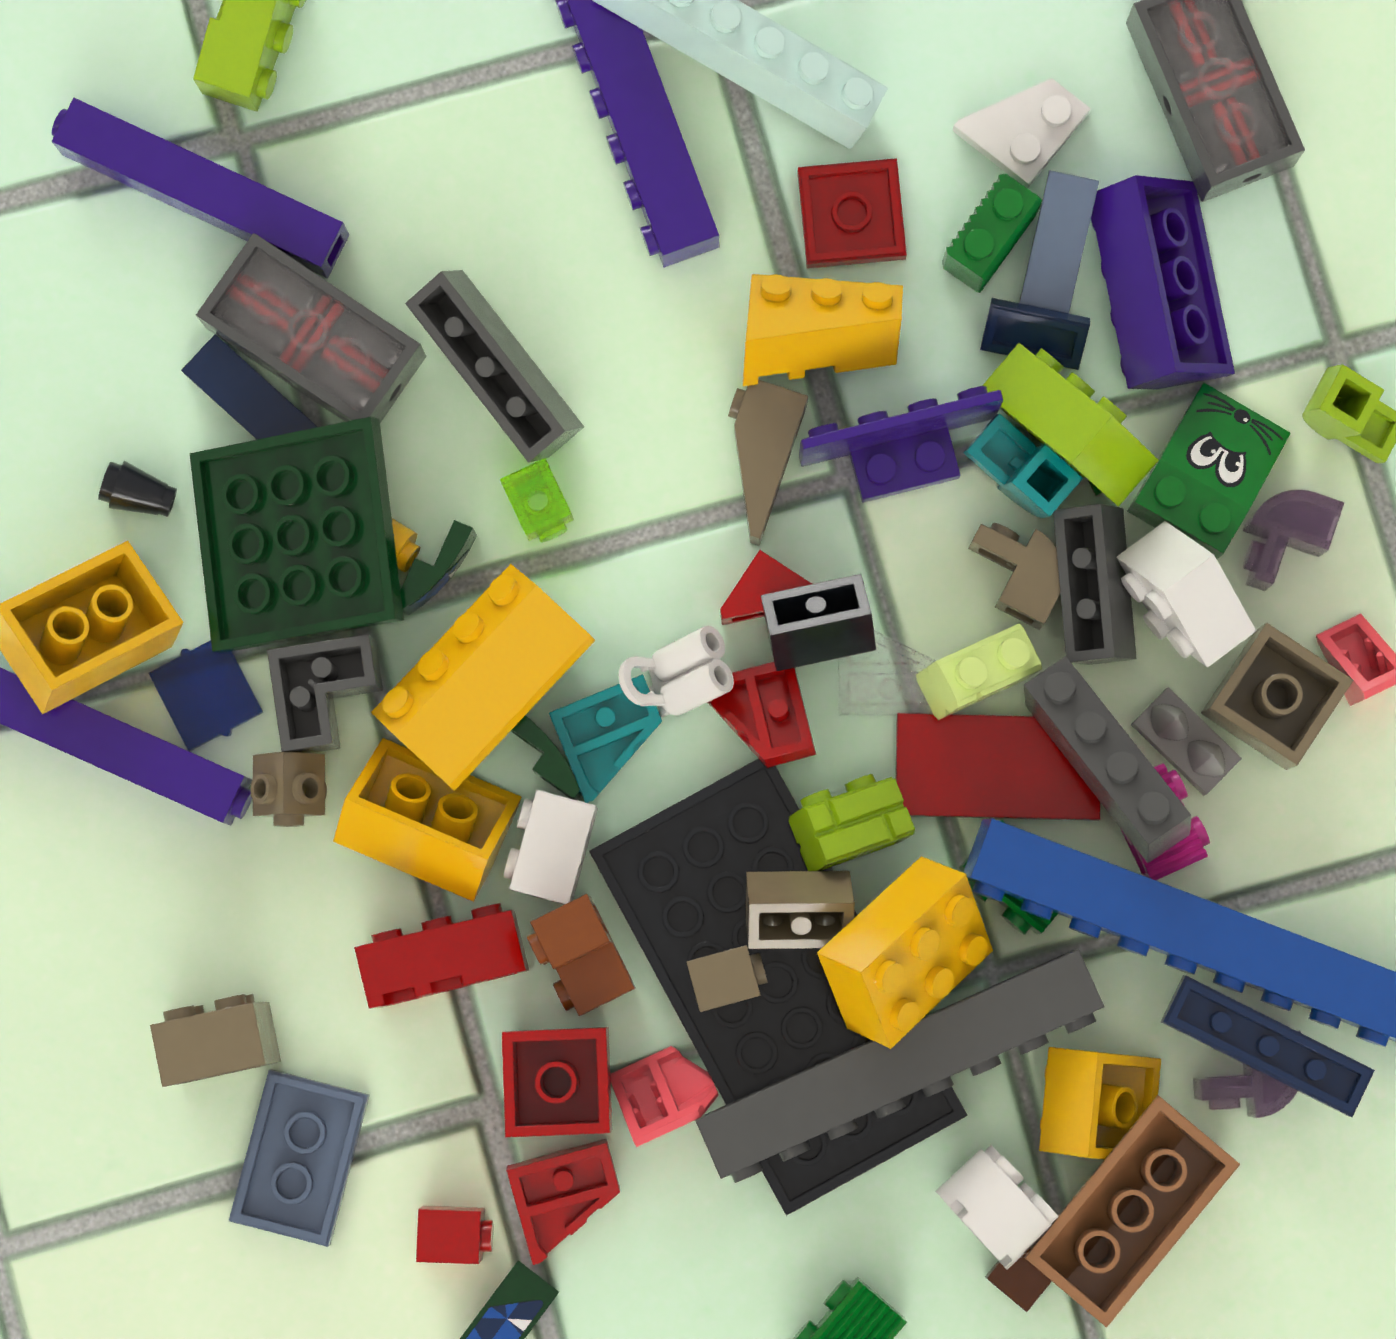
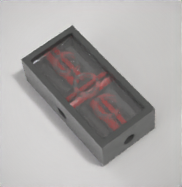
M1141 0L1134 3L1126 25L1201 202L1294 167L1304 153L1305 148L1242 1Z
M255 233L249 238L196 314L206 329L345 422L371 416L380 419L381 423L427 357L419 342Z

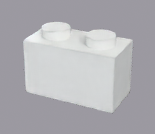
M537 789L534 800L525 798L517 828L525 830L520 850L511 848L504 870V878L512 879L509 889L563 905L573 901L597 815V806Z

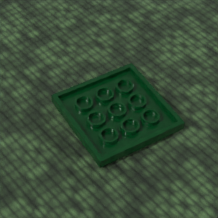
M370 416L189 453L212 652L225 653L404 621L380 419Z

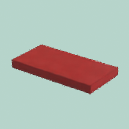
M897 713L895 779L904 799L903 805L907 807L910 816L1100 820V801L1034 716L951 714L938 720L933 714Z

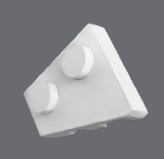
M1051 78L959 119L954 124L952 131L1026 188H1029L1088 116L1091 108Z

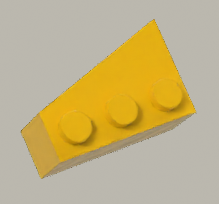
M752 274L745 342L743 386L757 385L760 376L787 373L788 379L792 380L804 378L805 370L833 366L835 373L896 365L902 320L903 285H891L881 282L838 281L829 278L786 277L777 274Z

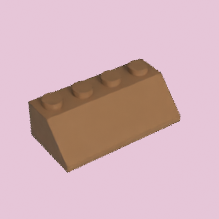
M1157 1095L1024 1258L1107 1328L1240 1166V1163Z

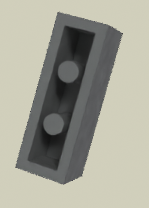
M1094 504L1055 510L1053 514L1066 657L1071 663L1087 665L1136 660L1131 595L1121 581V578L1126 573L1116 558L1127 549L1123 508L1106 504Z

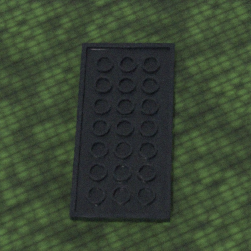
M759 758L589 851L726 1105L870 1041V1039L847 1029L817 954L821 948L748 949L749 955L760 953L768 983L758 985L761 996L703 1012L699 1011L686 961L745 945L748 947L746 872L808 871L800 852L801 846L796 842L789 824V816L800 809L777 767L767 768ZM830 867L822 871H833V869ZM854 909V918H855V917L857 916V913H856V911H855V909ZM952 1086L929 1097H925L922 1089L903 1097L906 1107L879 1119L875 1111L858 1117L855 1120L859 1128L833 1140L829 1139L827 1132L808 1140L811 1149L789 1160L782 1161L778 1153L760 1161L763 1168L762 1172L785 1215L791 1214L968 1116Z

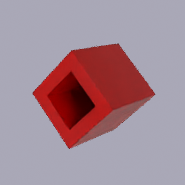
M423 1205L418 1209L416 1262L479 1264L483 1260V1252H492L493 1220H485V1208Z

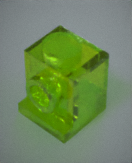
M546 458L500 479L528 541L538 537L541 543L547 542L568 530L566 524L573 521L574 518ZM535 494H543L548 498L547 505L541 510H534L529 506V500Z

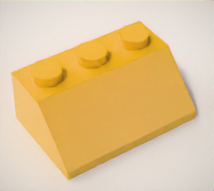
M382 738L344 800L333 842L474 902L493 867L522 797L472 775H469L454 791L410 749Z

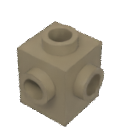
M274 752L253 755V780L250 788L253 799V816L273 817V826L299 827L304 826V817L325 815V799L327 795L325 754Z

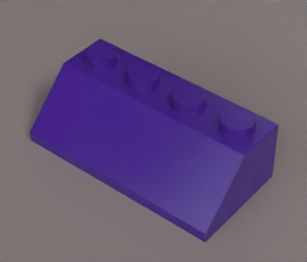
M1135 175L1098 190L1091 215V223L1097 236L1101 256V272L1106 280L1111 305L1110 316L1112 324L1116 329L1121 354L1120 366L1126 378L1127 388L1163 389L1235 374L1198 192L1193 181Z

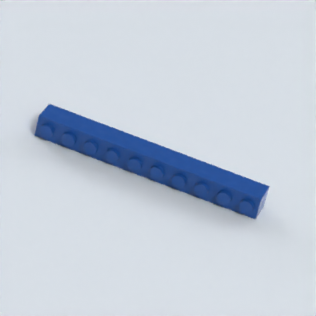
M982 819L963 872L967 875L968 880L975 882L972 889L974 893L1002 902L1004 894L1023 901L1020 910L1050 920L1052 913L1055 912L1070 918L1069 928L1079 933L1098 938L1101 931L1120 937L1117 946L1124 950L1146 957L1149 949L1167 955L1165 965L1195 975L1196 969L1199 967L1215 973L1213 983L1243 993L1244 987L1247 985L1262 991L1263 994L1260 1001L1272 1006L1291 1011L1294 1003L1310 1009L1308 1019L1322 1025L1338 1029L1342 1021L1357 1027L1356 1037L1382 1047H1386L1388 1040L1396 1042L1395 971L996 819Z

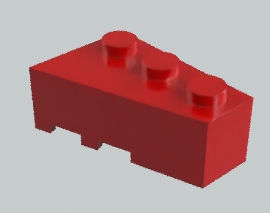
M501 903L471 910L473 919L453 923L451 916H445L422 922L423 931L403 935L402 929L399 928L371 935L373 943L354 947L368 1008H384L529 971L515 911L508 910L503 912Z

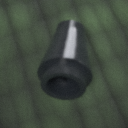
M126 461L122 465L110 462L100 487L98 500L109 503L110 509L153 515L160 514L168 517L176 497L177 488L168 486L167 483Z

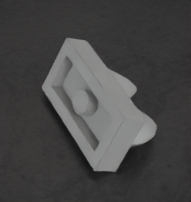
M1169 687L1131 724L1203 796L1207 795L1242 759Z

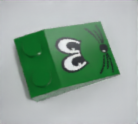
M1203 382L1160 454L1159 461L1153 466L1127 512L1154 528L1164 521L1168 522L1210 551L1218 559L1226 551L1249 512L1291 433Z

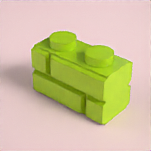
M869 774L844 785L846 793L832 797L829 789H825L800 800L803 808L789 816V824L796 842L801 846L800 852L808 871L825 870L898 844L915 834L914 824L907 807L903 805L904 799L896 779L889 777L876 782L874 775Z

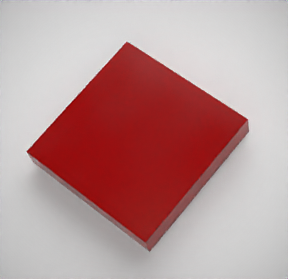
M897 158L798 167L797 173L807 269L906 260L907 254Z

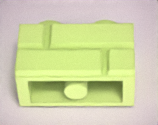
M1019 623L933 662L927 668L917 673L916 678L934 717L940 720L1002 690L1021 683L1042 670V663L1024 627Z

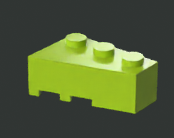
M223 0L217 17H210L193 77L201 93L258 112L262 98L268 100L274 90L277 72L273 68L279 52L285 54L290 46L293 36V25L290 22L295 8H302L306 0Z
M1018 343L982 386H986L988 392L1001 390L1003 402L1000 409L1043 445L1046 444L1059 457L1071 465L1072 469L1083 478H1087L1119 507L1159 460L1121 424L1127 415L1104 396L1096 403L1091 399L1095 391L1073 372L1066 379L1059 373L1064 367L1049 353L1041 348L1034 355Z

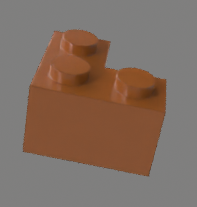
M588 894L530 921L535 933L527 936V939L540 965L550 962L552 968L556 969L561 980L553 983V986L566 1011L575 1007L578 1016H582L636 989L592 897Z

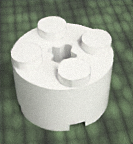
M990 1145L985 1151L980 1149L935 1192L1008 1270L1052 1226L1051 1223L1058 1218V1215L1025 1182L1020 1187L1017 1186L1024 1178L1003 1155L1001 1156Z

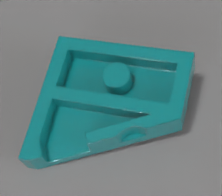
M643 674L631 679L634 687L640 693L647 694L650 692ZM620 684L549 712L585 803L593 801L662 723L656 706L634 704L626 697Z

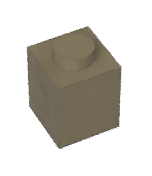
M747 945L686 961L700 1012L761 996L758 985L768 983L760 953L749 955Z

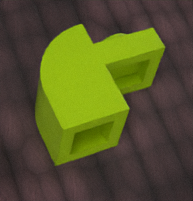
M1343 364L1328 367L1302 414L1307 425L1327 440L1338 439L1375 463H1385L1396 443V410L1379 401L1384 389Z

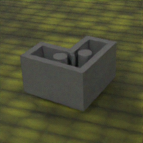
M369 634L267 650L281 752L315 753L340 749L333 699L383 691L376 641Z

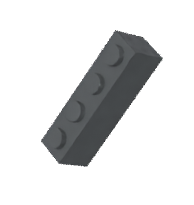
M463 270L441 271L405 303L528 463L549 458L584 428V425Z
M1066 656L1024 684L1025 706L1147 863H1150L1190 835V812Z

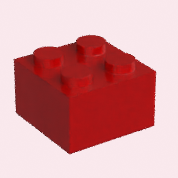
M609 1027L502 1032L505 1137L604 1134L612 1132Z

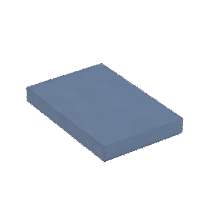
M272 1069L268 1070L229 1221L329 1247L370 1094Z

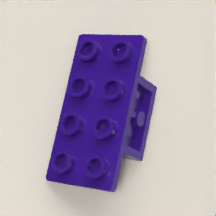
M978 386L959 392L957 394L958 400L938 405L936 398L926 399L907 406L908 413L888 417L887 411H878L859 417L857 419L859 425L840 430L837 423L815 427L808 431L809 437L802 439L800 442L799 460L801 467L850 455L862 503L959 479L961 475L949 430L992 420L997 415L1003 402L1001 390L988 392L986 386Z

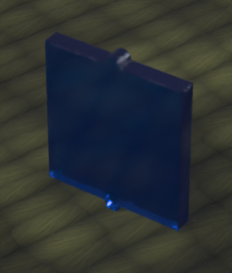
M211 640L191 651L182 649L180 657L149 672L188 751H192L220 735L229 737L232 734V729L264 713L233 652H212Z

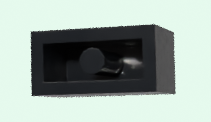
M862 574L761 595L776 672L876 650L872 613Z

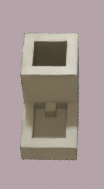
M992 523L990 528L981 524L968 549L1012 571L995 608L1040 630L1046 623L1060 595L1056 546L1045 534L1037 529L1033 532L1027 545L1024 546L1017 542L1020 536L1013 530L998 523Z

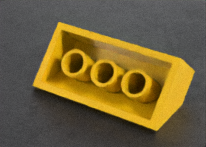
M510 564L499 577L492 581L483 594L455 621L434 646L420 658L418 663L402 680L385 695L384 699L371 713L455 791L594 643L595 639L541 588Z

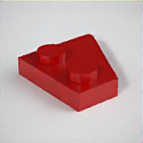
M774 662L732 672L734 679L733 689L707 702L767 768L817 755L795 668L776 672Z
M607 1138L511 1164L506 1169L533 1265L539 1264L546 1259L548 1253L569 1234L573 1235L587 1222V1218L597 1209H602L620 1193V1185Z

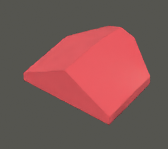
M672 1046L610 1074L612 1087L636 1147L701 1118L719 1095L709 1072L683 1057L680 1051Z

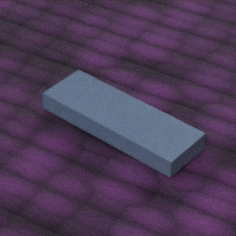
M1049 170L1019 300L1020 304L1069 313L1099 180Z

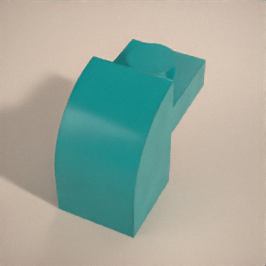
M1000 413L994 416L963 452L998 484L997 488L1021 508L1039 518L1050 517L1083 479L1046 444L1039 447L1035 446Z

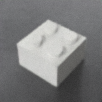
M1162 522L1116 557L1126 573L1121 578L1124 587L1138 603L1142 601L1148 611L1143 615L1145 623L1158 639L1162 640L1167 637L1174 649L1183 658L1191 655L1208 668L1256 632L1253 623L1214 554L1168 522Z

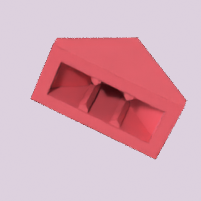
M1362 614L1356 615L1316 635L1317 642L1327 662L1354 680L1344 694L1350 706L1396 685V653Z

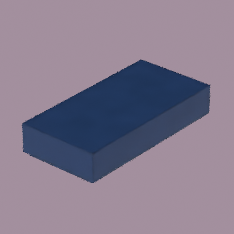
M991 298L980 350L1008 356L1015 346L1020 343L1034 355L1042 348L1063 367L1079 370L1090 327V318Z

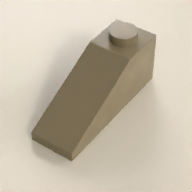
M759 379L757 385L747 386L746 390L737 388L728 417L736 419L734 434L749 539L751 544L757 546L761 544L808 403L807 395Z

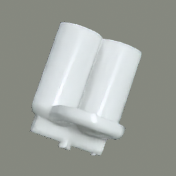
M709 625L658 649L652 655V658L629 657L620 665L618 673L619 683L626 697L634 704L640 706H658L660 717L670 714L674 716L685 714L730 692L733 689L734 679L728 665L720 660L725 653L723 637L717 629ZM633 668H639L642 672L649 670L652 686L649 687L650 692L647 694L640 693L634 687L631 680Z

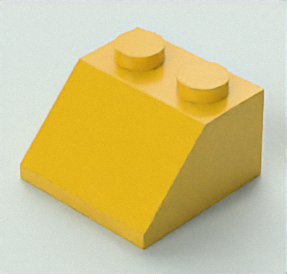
M1049 1047L1045 1068L1043 1112L1040 1120L1039 1151L1084 1158L1105 1159L1158 1095L1161 1059Z

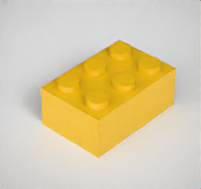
M126 541L0 603V651L41 713L44 714L168 650L173 646L184 622L129 541Z
M921 856L824 945L817 954L847 1029L891 1049L970 974L993 949L967 875Z

